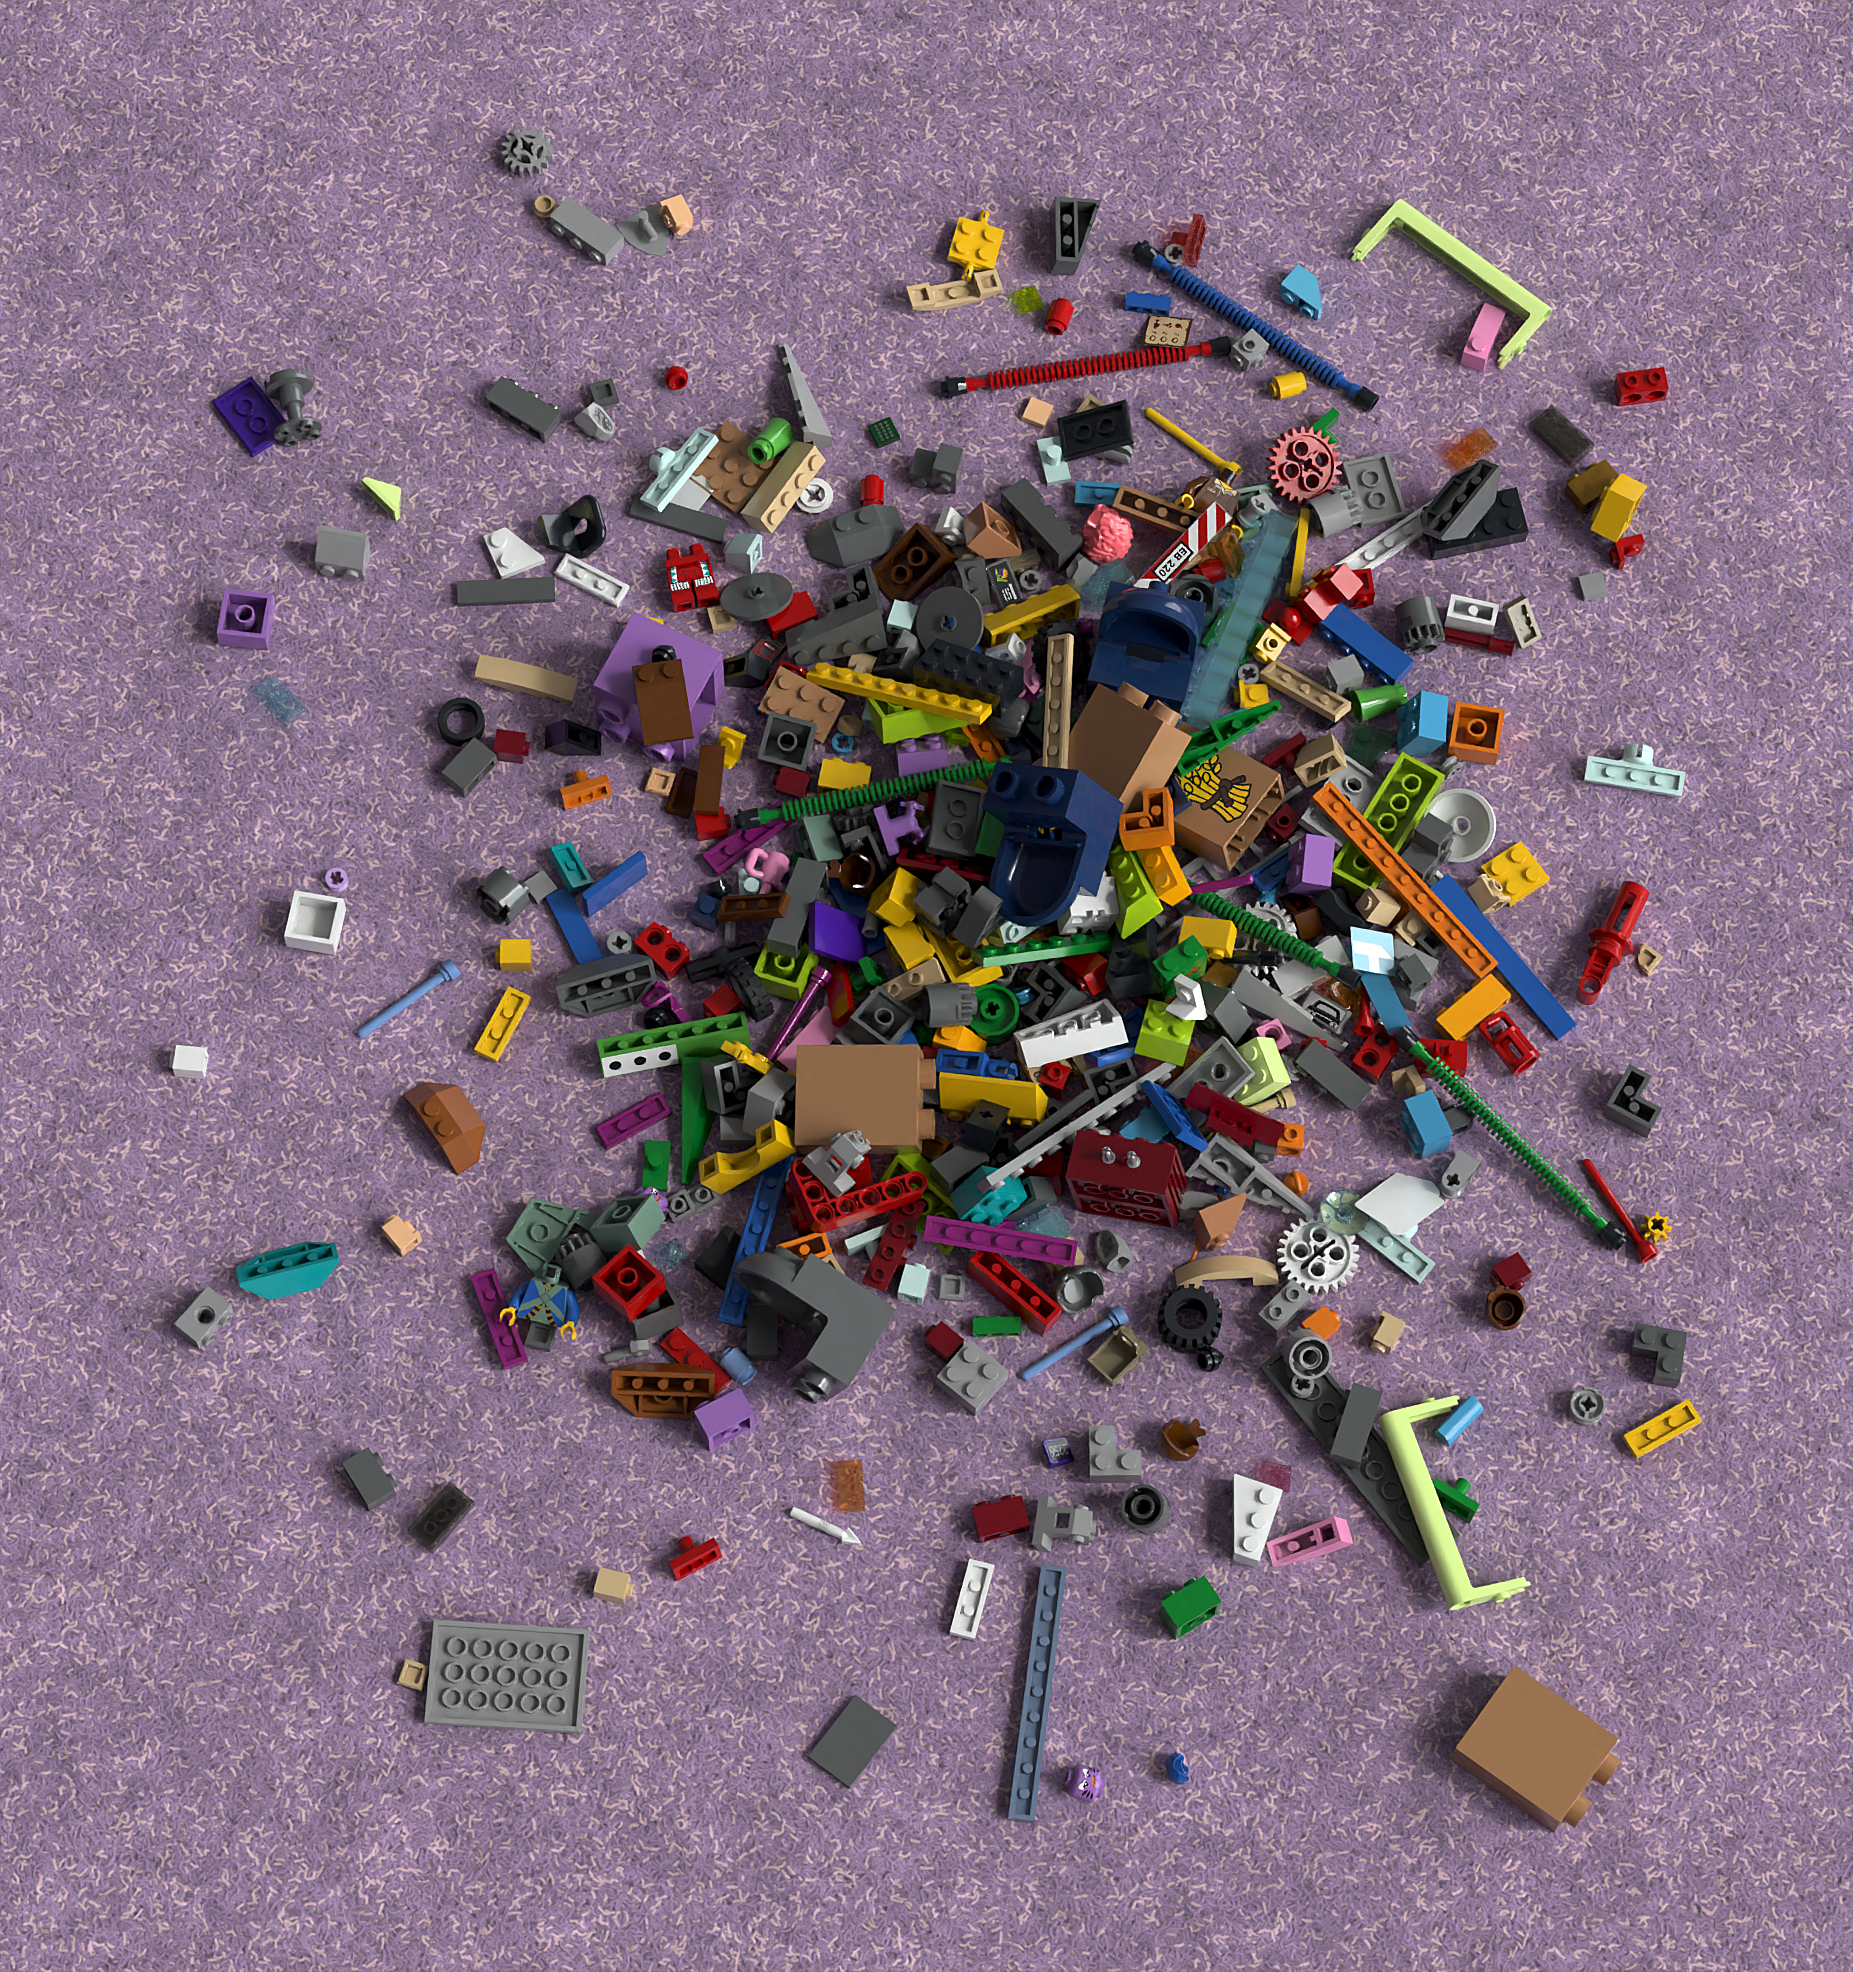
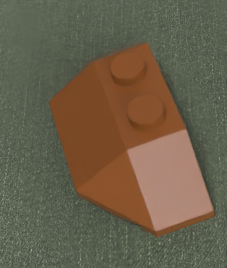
M423 1082L403 1095L457 1175L479 1162L486 1125L458 1085Z
M638 1362L612 1369L611 1395L618 1399L636 1417L689 1419L694 1415L698 1405L714 1399L715 1372L692 1364Z

